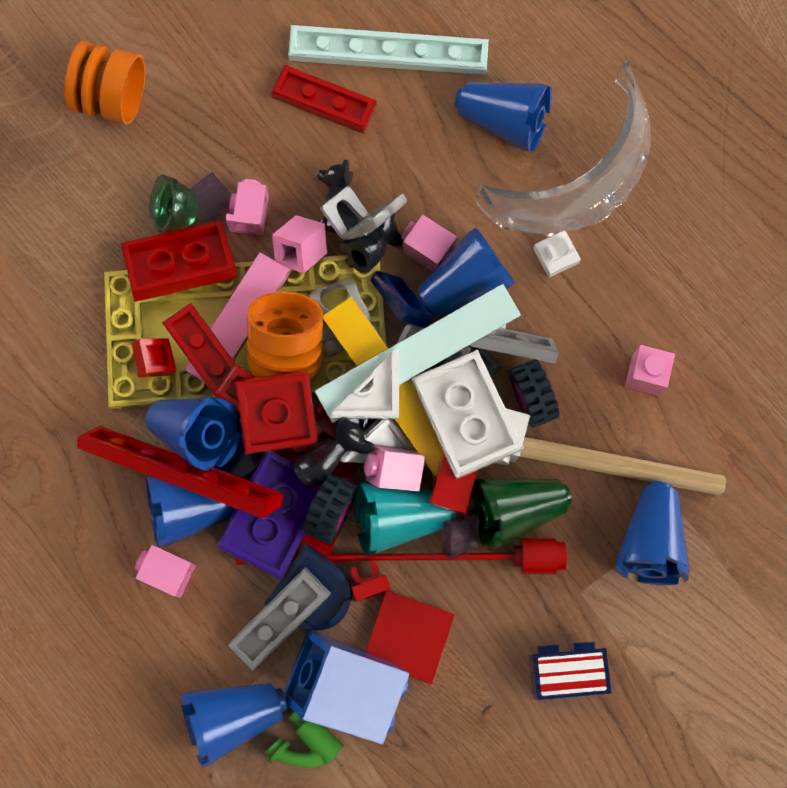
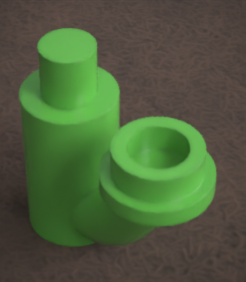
M294 712L289 719L298 728L295 734L311 751L305 753L288 750L286 748L290 743L288 741L284 742L280 737L264 754L269 758L268 762L270 764L277 760L298 767L314 768L323 764L327 765L341 751L344 745L325 726L303 720Z

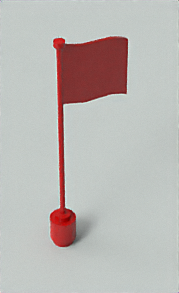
M282 449L279 453L280 456L293 463L298 459V453L293 449ZM339 461L331 474L353 483L359 463ZM338 532L331 545L304 534L292 561H295L308 543L332 561L514 560V567H520L522 575L557 574V571H566L567 551L566 543L557 542L556 538H521L520 545H514L513 553L331 554L340 533ZM236 558V565H244V561Z

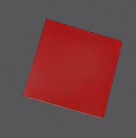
M308 370L235 380L245 454L318 444Z
M386 591L365 652L399 665L410 673L409 677L432 685L455 614Z

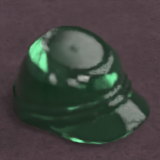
M164 174L159 175L154 183L149 201L150 216L159 233H168L191 225L199 211V203L195 193L174 177H168Z

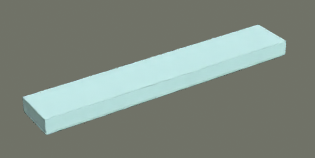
M291 25L288 58L289 61L486 75L489 39Z
M504 284L314 392L330 418V413L393 350H399V385L518 318L521 314ZM330 419V420H331L332 423H334V422L338 421L339 419Z

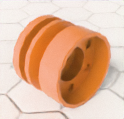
M83 40L79 42L71 54L65 77L64 96L68 110L76 113L84 112L85 115L94 117L100 112L104 120L129 125L134 120L143 97L146 75L143 55L116 49L111 54L107 46L100 44L96 46L95 43Z
M279 291L265 294L251 303L247 312V366L255 377L308 370L309 380L315 377L321 369L323 310L318 302L309 296L296 292Z

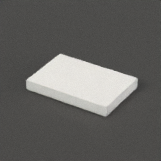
M478 350L411 378L415 391L456 479L524 449Z

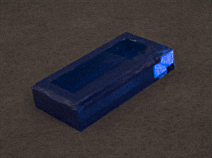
M376 271L370 281L401 322L422 328L428 327L433 320L431 314L403 278L382 271Z

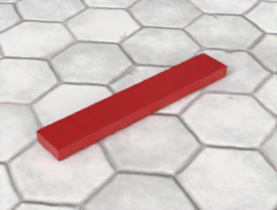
M98 426L78 436L77 448L262 519L282 506L283 494L281 492L213 467L208 468L209 470L195 468L176 453L111 429Z

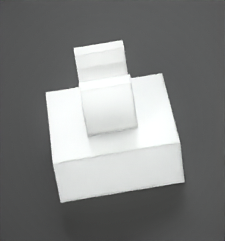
M565 230L536 243L533 248L549 278L579 264L581 260Z

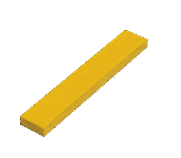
M349 297L323 315L324 323L356 367L388 349L352 297ZM411 379L399 385V419L393 420L416 452L425 455L424 463L436 478L443 450Z

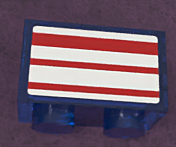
M595 641L573 643L574 651L565 652L559 651V645L537 646L538 654L528 655L533 699L545 700L612 694L606 648L596 649Z

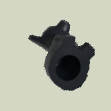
M344 160L342 164L332 165L328 170H319L318 179L329 188L325 197L326 202L342 189L348 187L352 181L353 171L349 169V160ZM337 203L338 214L348 231L359 223V218L345 203ZM325 216L318 220V222L325 224L326 232L336 233Z
M395 213L371 233L369 232L367 235L351 241L344 240L340 243V250L347 253L348 258L345 259V263L349 268L354 267L360 272L368 273L379 263L385 254L386 243L392 246L403 245L404 240L401 239L402 235L398 232Z
M343 417L336 425L334 437L321 441L309 452L304 453L301 451L297 454L298 459L294 462V471L304 485L312 490H317L338 465L346 451L369 454L375 450V445L365 440L364 432L357 423L350 421L347 417Z

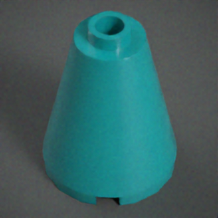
M370 482L358 483V492L354 501L355 523L360 522L363 532L362 534H357L365 555H374L448 528L451 520L456 518V512L428 504L432 490H398L379 488Z

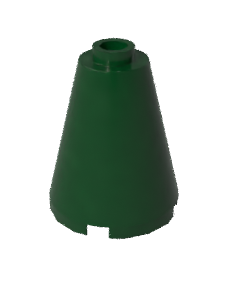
M479 478L475 479L470 499L474 498L475 509L469 510V514L479 542L482 546L489 545L488 550L493 551L565 514L568 511V505L571 504L572 498L568 486L562 484L559 479Z

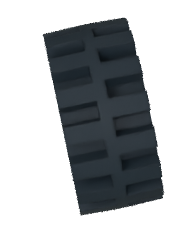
M537 359L509 369V378L520 409L524 414L530 415L529 426L534 428L560 417L554 391Z
M330 474L326 481L323 482L320 491H318L314 502L311 504V509L303 525V532L323 543L331 545L348 517L347 515L353 506L352 504L358 492V486L339 476Z

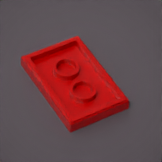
M222 220L121 243L134 302L238 278Z

